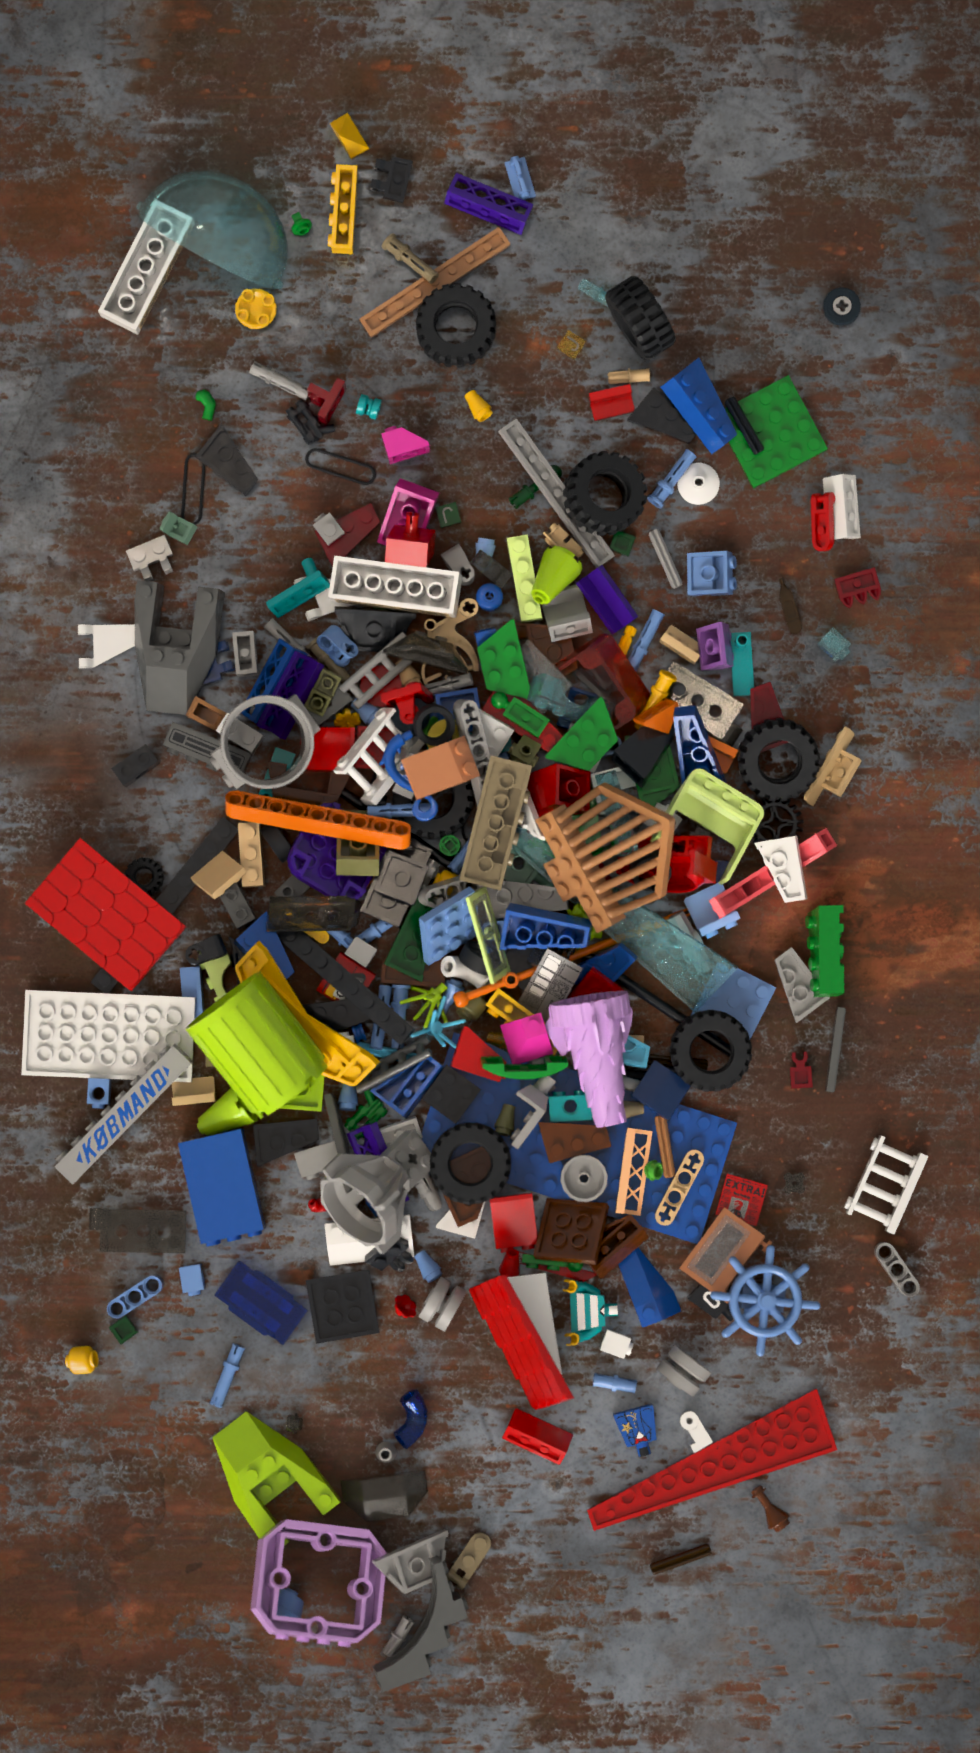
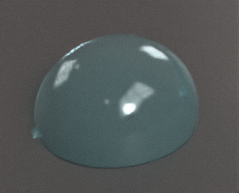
M196 170L184 172L160 183L150 192L143 203H138L136 207L139 210L137 215L144 222L186 249L259 286L275 290L282 288L284 283L281 282V278L288 258V244L284 227L268 200L244 181L216 171Z

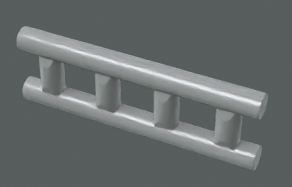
M403 632L339 686L343 693L350 690L355 695L357 700L353 702V705L357 709L362 707L421 655L417 648L410 652L403 642L407 639V636ZM397 648L405 658L395 666L387 656ZM381 662L389 672L379 680L372 669ZM364 676L373 684L365 693L356 685Z

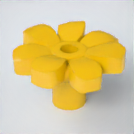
M348 708L343 709L342 714H336V719L334 720V725L337 727L355 728V725L358 726L361 723L359 714L357 712L351 714V710Z

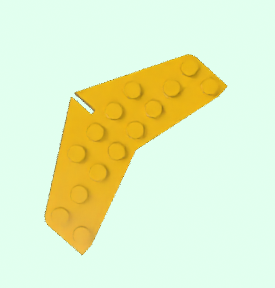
M260 941L236 964L235 970L240 983L259 971L264 975L325 1056L324 1061L328 1067L321 1075L349 1086H356L380 1063L373 1054L307 1014L270 952Z

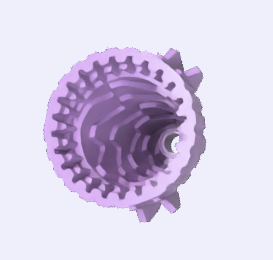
M607 991L562 999L549 1004L550 1018L545 1023L546 1031L560 1056H565L571 1051L574 1070L578 1069L580 1087L585 1093L588 1108H591L596 1128L627 1122L623 1102L625 1093L623 1075L626 1072L622 1053L625 1052L624 1044L627 1042L633 1015L628 992Z

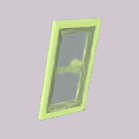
M483 886L466 897V902L490 983L494 984L511 970L505 950H499L501 936L487 888Z

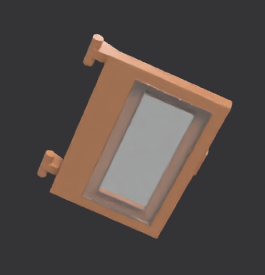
M724 1207L679 1269L710 1292H726L738 1275L729 1263V1258L735 1256L744 1267L759 1245L764 1247L762 1251L765 1253L767 1246L771 1245L772 1242L769 1240L765 1243L763 1241L765 1239L763 1234Z

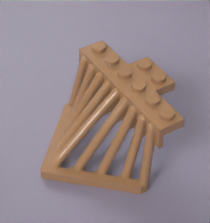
M604 782L568 808L564 804L535 820L556 857L543 864L547 874L563 902L577 896L596 933L626 918L624 913L654 902L667 894L675 818L672 815ZM602 794L608 797L573 821L572 815L597 796ZM616 802L624 805L581 833L579 832L580 826ZM633 810L640 813L637 817L586 845L585 840ZM649 819L657 822L594 857L592 856L591 852ZM661 831V838L601 869L598 867V864ZM659 849L658 857L612 879L605 880L604 877ZM657 867L656 875L618 892L611 891V888ZM655 885V890L651 894L623 905L617 902Z

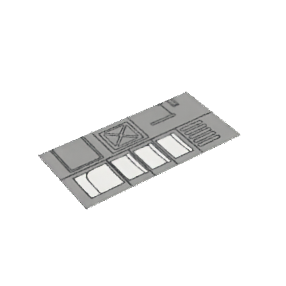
M547 948L518 1003L533 1014L541 1013L543 1021L546 1023L550 1018L549 1004L567 998L583 968Z

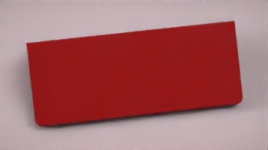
M517 1408L514 1410L502 1436V1439L558 1465L564 1459L573 1438V1434Z

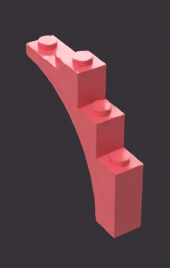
M827 828L799 844L802 868L837 846ZM764 866L715 896L709 902L714 912L721 919L776 884L769 868Z

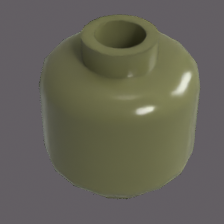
M485 995L470 1000L467 1006L463 1008L456 1007V1013L468 1022L470 1020H477L487 1008L486 1001L484 1000L486 998Z

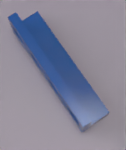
M279 638L247 699L256 696L272 695L294 651L308 654ZM284 646L287 649L284 655L280 657V652ZM299 658L295 665L296 669L301 667L304 659ZM275 666V672L270 676V671ZM293 677L288 679L286 688L293 683ZM263 685H265V690L263 694L260 695V689ZM267 703L256 704L252 714L249 713L251 706L242 711L241 714L257 724ZM274 715L269 716L265 724L270 726Z

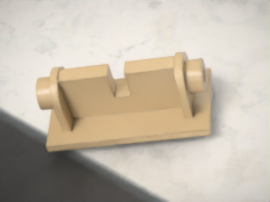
M553 523L549 527L550 533L548 531L543 532L546 536L544 540L552 548L553 546L566 548L574 553L577 558L584 554L583 548L573 538L567 543L564 541L569 534L560 524Z

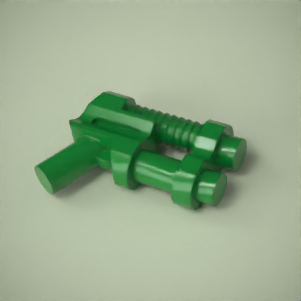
M371 1088L364 1091L367 1100L366 1105H360L358 1107L359 1110L352 1118L348 1117L345 1120L347 1123L344 1127L348 1131L359 1128L357 1124L364 1116L369 1119L365 1123L367 1124L378 1122L381 1117L387 1114L388 1111L386 1107L384 1108L383 1102H380L379 1099L375 1100L374 1094L370 1091L372 1090ZM362 1132L354 1135L358 1140L361 1137L364 1138Z

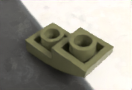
M323 668L307 699L305 708L323 717L343 677Z

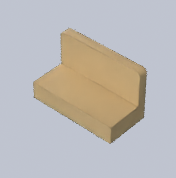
M213 1076L192 1078V1082L172 1083L173 1106L216 1102Z

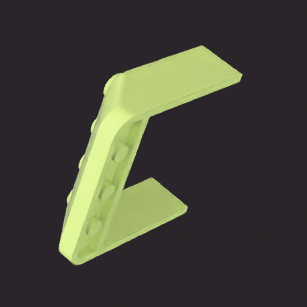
M695 769L688 775L673 797L666 813L673 816L676 810L734 846L735 852L718 882L723 885L730 880L764 816V810L759 803L707 771ZM661 831L653 834L650 842L661 838Z

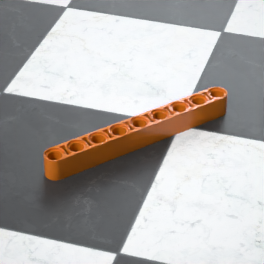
M235 790L228 792L225 796L226 814L233 819L399 850L406 849L411 844V827L404 821Z

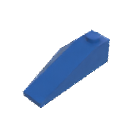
M636 1248L618 1264L642 1328L681 1312L674 1291L639 1248Z

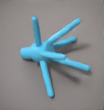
M444 995L438 1010H433L428 1027L424 1028L423 1026L422 1030L412 1033L411 1037L427 1033L430 1036H434L442 1047L446 1046L444 1042L446 1041L456 1049L457 1045L444 1035L442 1030L445 1027L465 1023L466 1019L447 1023L438 1021L447 998Z

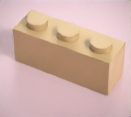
M238 823L240 863L246 870V873L242 876L243 888L265 887L262 833L260 832L261 824Z

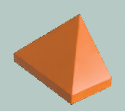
M666 698L634 717L633 721L669 734L674 721V709L679 706L678 702Z

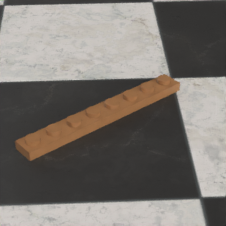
M500 227L496 228L434 269L439 273L434 283L430 284L425 278H420L361 317L359 321L372 338L422 305L423 299L426 296H430L431 291L436 288L438 290L441 289L442 285L449 284L450 286L511 246L510 242Z

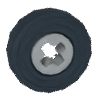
M840 287L833 289L824 299V314L835 325L844 326L851 324L860 313L861 303L859 297L849 288ZM840 301L847 305L843 312L840 308L836 307Z

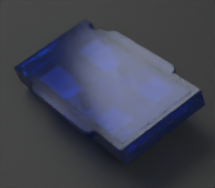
M240 1260L214 1295L229 1306L228 1309L262 1335H269L282 1345L286 1343L308 1312V1309L293 1299L292 1294L259 1270L254 1271Z

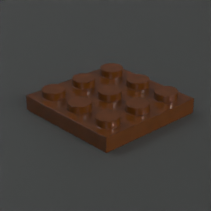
M547 1198L533 1254L534 1258L538 1260L596 1265L609 1211L608 1203Z

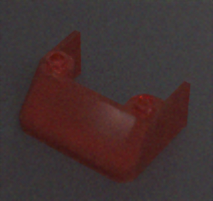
M599 634L555 664L559 671L576 660L586 669H594L602 664L624 697L622 701L617 703L614 709L617 719L612 721L615 731L631 721L645 707L650 697V692L610 634Z

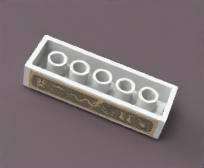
M155 199L98 310L101 317L137 335L139 334L195 224L192 217Z
M334 556L328 598L332 602L456 618L463 576L460 572Z

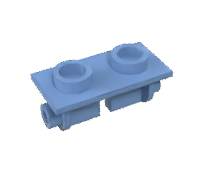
M514 156L510 158L511 161L504 162L514 197L522 200L536 197L525 157L519 158V156Z

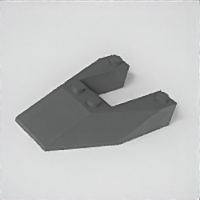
M137 580L134 600L135 650L146 710L186 715L195 696L197 697L217 655L225 592L217 588L198 587L192 630L159 627L164 586L158 582Z

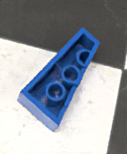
M697 358L661 386V389L711 454L737 435L700 358Z
M696 705L675 707L673 719L682 784L695 769H703L727 784Z
M510 903L505 913L499 950L517 948V950L526 948L547 949L549 947L586 948L590 941L592 924L586 918Z

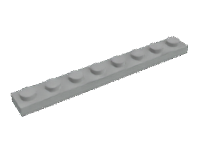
M517 418L500 429L498 432L575 540L583 548V551L593 565L598 568L615 556L603 538L597 535V531H594L592 534L588 533L585 526L578 527L576 525L578 521L575 518H570L568 513L571 511L569 508L566 509L564 501L567 500V497H563L565 485Z

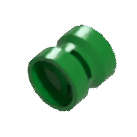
M453 835L444 836L439 843L441 852L449 857L456 856L462 848L460 840Z

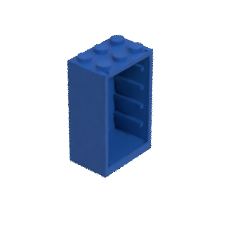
M244 1128L178 1143L200 1243H206V1246L209 1247L221 1243L220 1240L227 1238V1242L241 1239L242 1234L248 1233V1237L262 1234V1230L266 1228Z

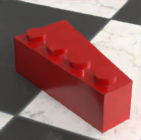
M496 691L492 692L482 708L484 712L513 727L514 732L520 736L526 735L541 744V748L547 752L563 737L550 722L540 737L536 738L502 716L506 709H497L491 703V697ZM506 694L509 702L516 697L539 712L527 699Z

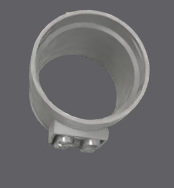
M293 694L288 699L271 695L256 696L237 705L227 716L220 734V747L210 753L212 758L209 760L216 770H222L225 774L222 776V779L230 788L233 786L235 789H238L245 783L264 789L278 788L294 781L307 768L314 750V734L321 729L296 694ZM260 703L274 704L286 710L296 721L301 735V748L295 763L285 773L271 779H255L241 772L234 764L228 750V734L233 721L242 711Z

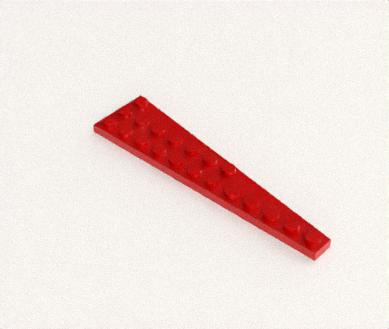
M817 1388L587 1509L593 1530L614 1525L836 1451L837 1447Z

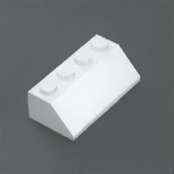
M410 1214L403 1215L400 1237L408 1241L409 1248L405 1251L414 1257ZM370 1218L376 1222L381 1223L380 1218ZM335 1222L325 1223L330 1266L365 1262V1256L375 1248V1246L366 1247L338 1228Z

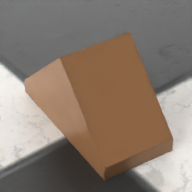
M195 696L186 716L216 731L227 713Z

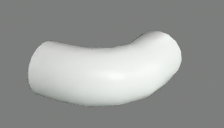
M446 956L443 958L441 972L444 976L463 979L476 988L490 984L487 975L470 970L459 960L458 956Z

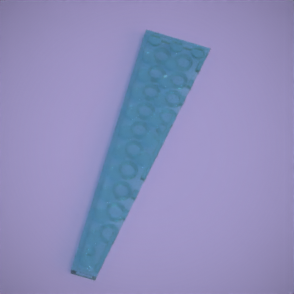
M519 826L516 829V832L520 833L517 846L512 845V849L554 886L543 864L556 858L546 841L531 835L529 830ZM613 887L611 891L618 892L620 889ZM577 896L569 899L575 905L580 903ZM628 896L617 902L623 905L635 899ZM641 906L624 913L626 918L603 930L618 944L623 943L638 956L636 960L694 1013L738 968V966L646 906Z

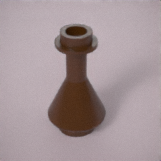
M759 1485L751 1491L752 1498L757 1497L765 1508L768 1529H774L775 1532H779L790 1524L788 1520L790 1514L773 1505L764 1493L766 1487L763 1488L762 1485Z

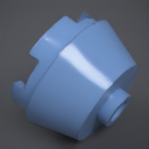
M290 1588L279 1590L277 1616L301 1618L304 1601L297 1597V1592Z

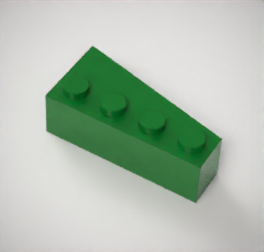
M844 905L818 906L807 913L805 918V926L809 929L807 948L810 949L811 958L808 961L809 970H812L810 989L813 991L814 997H834L844 993V964L840 963L844 953V945L840 942L841 934L844 932V923H840V913H844Z

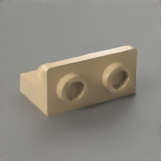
M670 625L659 642L695 665L700 658L698 642L673 625Z

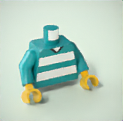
M565 1279L564 1282L569 1283V1288L563 1289V1291L570 1293L572 1333H566L564 1337L570 1336L571 1343L566 1345L574 1346L579 1342L590 1340L600 1333L602 1327L605 1326V1317L618 1316L617 1303L605 1304L604 1295L590 1283Z

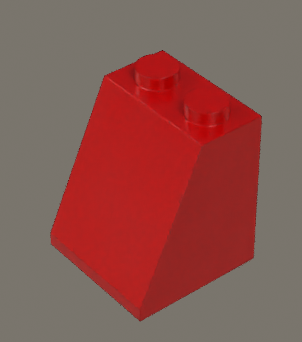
M320 727L321 730L314 734L313 754L304 771L333 772L338 760L345 756L356 742V729L354 727Z
M556 763L530 773L527 788L539 818L564 804L568 808L590 792L591 772ZM590 802L573 815L584 814L589 811Z
M532 1192L490 1199L496 1249H500L501 1253L518 1246H522V1250L534 1249L538 1236Z

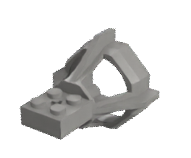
M412 1129L404 1131L381 1155L338 1154L323 1168V1173L326 1176L321 1180V1203L341 1231L366 1247L375 1246L380 1254H384L400 1239L405 1198L408 1192L430 1171L431 1152L416 1130ZM343 1183L352 1187V1189L346 1193ZM366 1198L377 1212L381 1223L364 1215L355 1205Z

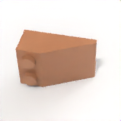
M465 736L401 760L416 800L480 776Z

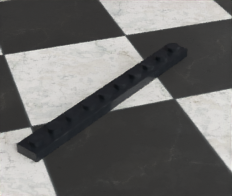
M222 817L156 901L173 915L196 886L191 877L221 851L225 850L237 835L238 828ZM103 968L100 969L91 981L94 986L107 994L119 982Z

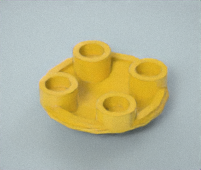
M245 289L235 304V313L243 326L250 329H261L273 321L277 305L273 295L263 289Z

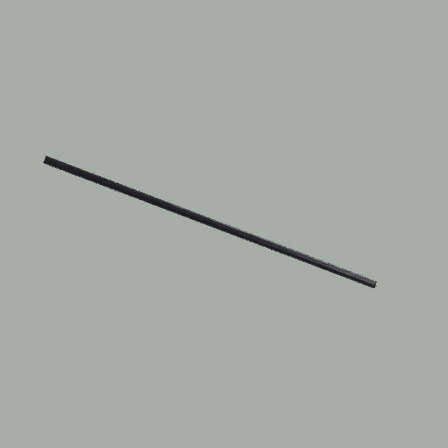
M344 787L340 797L359 810H367L361 807V798ZM411 833V841L433 849L430 858L451 871L447 866L453 859ZM566 948V949H568L569 951L573 952V951H575L576 948ZM592 953L582 957L581 959L585 961L596 955ZM622 974L616 980L617 983L677 1023L681 1024L687 1017L626 975ZM705 1031L698 1035L699 1038L730 1058L731 1047L728 1043L710 1031Z

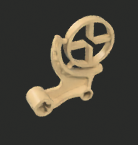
M466 598L460 603L456 618L446 617L438 623L434 619H427L425 621L424 628L428 634V645L420 650L421 654L423 652L427 654L421 669L422 680L425 685L428 684L427 682L442 675L439 672L425 678V666L433 655H435L442 670L445 668L439 656L441 652L452 653L461 660V663L448 668V672L464 666V674L471 670L479 671L478 659L472 645L455 630L457 623L473 617L478 612V603L474 599ZM468 602L470 605H474L473 613L464 612V603ZM427 622H433L434 628L428 629L426 626ZM436 644H452L451 649H439L434 652L429 650V647ZM457 646L466 652L472 665L467 666L463 657L455 652Z

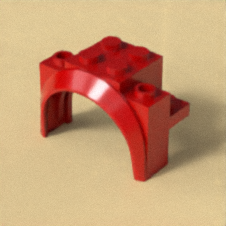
M652 836L631 846V853L652 843L650 842ZM673 836L670 860L672 873L667 885V893L691 892L704 883H716L718 862L710 859L712 837ZM624 850L618 853V860L630 854V852ZM630 864L618 869L616 873L621 875L629 871ZM657 867L640 874L639 877L649 878L656 875ZM633 879L628 880L630 883L634 884Z

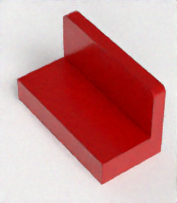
M630 384L589 393L594 421L633 413L635 410Z

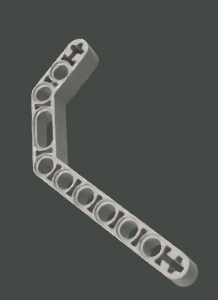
M459 699L453 705L459 737L465 736L477 769L479 770L480 766L484 768L482 775L471 780L478 807L490 760V752L477 704L472 700ZM472 724L473 732L469 735L468 728ZM478 745L479 751L474 755L473 749ZM460 873L459 876L423 887L419 892L418 900L422 905L435 908L466 889L467 882L459 880ZM471 883V888L474 891L482 887L481 885ZM452 886L453 891L448 896L447 889Z

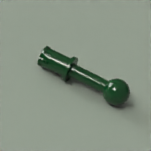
M551 465L558 477L561 478V468L557 465ZM535 483L529 487L524 484L520 491L508 498L512 506L514 505L515 509H518L527 500L534 499L533 493L538 491L539 488Z

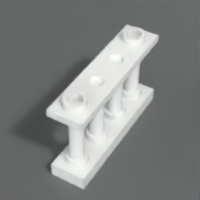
M381 708L375 713L373 721L346 755L338 760L337 766L333 770L335 774L348 773L364 789V795L360 800L365 805L376 806L394 783L386 768H382L366 751L372 741L383 752L385 751L387 743L378 735L384 726L394 735L398 733L400 735L403 734L395 727L391 719L396 712L394 708ZM417 736L407 740L405 745L401 747V753L397 752L395 755V765L399 773L401 772V760L407 758L409 752L417 754L425 744ZM359 757L377 774V778L372 784L353 766Z
M879 1135L878 1139L874 1138L870 1146V1150H873L853 1197H848L844 1208L847 1209L846 1214L852 1215L853 1210H856L882 1222L886 1226L885 1231L895 1234L929 1156L918 1153L917 1156L913 1155L912 1157L883 1144L885 1137ZM879 1151L909 1164V1167H911L909 1175H900L874 1163ZM873 1171L900 1183V1186L903 1187L900 1195L896 1194L895 1196L866 1183L870 1172ZM862 1190L892 1203V1206H894L892 1214L885 1215L857 1202Z

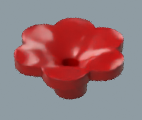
M398 1295L395 1297V1312L397 1315H402L404 1318L416 1316L415 1309L417 1306L415 1302L411 1301L409 1296Z

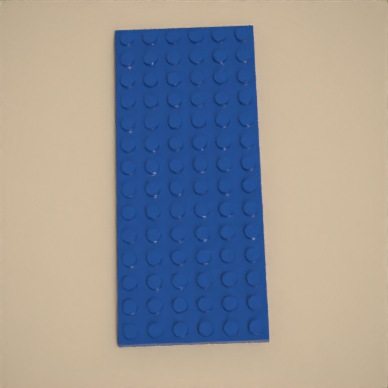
M454 1032L452 1041L457 1045L460 1034ZM485 1042L499 1056H502L506 1064H512L508 1049ZM449 1046L444 1067L451 1064L455 1052L452 1046ZM451 1067L481 1090L456 1124L430 1105L422 1130V1140L429 1151L432 1152V1148L438 1138L455 1125L472 1122L486 1125L495 1130L494 1125L503 1104L516 1107L514 1132L517 1128L521 1130L526 1124L523 1121L529 1111L534 1113L536 1109L518 1097L516 1093L529 1085H533L539 1078H505L497 1082ZM565 1068L549 1076L556 1081L554 1084L556 1089L548 1092V1097L553 1096L552 1092L565 1091V1096L574 1095V1091H582L577 1071ZM624 1089L623 1101L639 1102L632 1097L633 1091ZM549 1100L547 1102L546 1112L541 1117L539 1122H550ZM568 1100L565 1102L564 1108L567 1112L571 1113L576 1110L577 1105L575 1101ZM679 1104L670 1120L667 1121L675 1174L684 1156L690 1150H698L703 1154V1165L671 1224L663 1226L655 1219V1212L673 1177L665 1178L664 1174H662L660 1179H655L654 1181H650L646 1177L641 1216H632L642 1227L698 1244L702 1237L737 1123ZM644 1105V1114L628 1118L625 1123L606 1126L611 1147L582 1154L598 1159L604 1165L608 1175L607 1186L604 1192L597 1199L589 1202L608 1203V1216L617 1219L630 1215L615 1213L627 1128L652 1131L648 1162L657 1160V1162L662 1164L654 1119L657 1114L652 1112L646 1105ZM594 1120L551 1122L595 1125ZM538 1123L519 1149L511 1145L513 1140L510 1137L501 1136L506 1142L511 1156V1172L507 1181L508 1184L555 1199L574 1200L566 1194L560 1182L561 1170L564 1164L571 1158L549 1163ZM635 1133L634 1143L640 1149L646 1144L647 1135ZM475 1143L463 1144L453 1152L451 1160L481 1146ZM645 1148L641 1150L643 1155H645ZM637 1153L632 1157L631 1164L637 1170L643 1165L644 1159ZM697 1153L694 1156L689 1155L691 1160L689 1166L686 1164L683 1166V1168L689 1169L693 1174L696 1169H692L694 1163L700 1162ZM643 1168L638 1172L641 1177ZM682 1172L678 1176L681 1184H687L691 1179L687 1172ZM582 1174L580 1176V1181L587 1182L588 1176L586 1174ZM636 1174L629 1178L628 1183L629 1187L634 1191L641 1184V1180ZM638 1190V1191L635 1193V1195H636L638 1198H639V1191H640V1190ZM672 1191L668 1195L671 1203H677L681 1198L678 1191ZM633 1195L626 1199L625 1209L637 1211L638 1201ZM666 1201L663 1206L667 1207L665 1212L660 1211L659 1213L660 1221L662 1222L665 1219H670L668 1215L670 1209L673 1211L676 1209V1207L667 1204Z

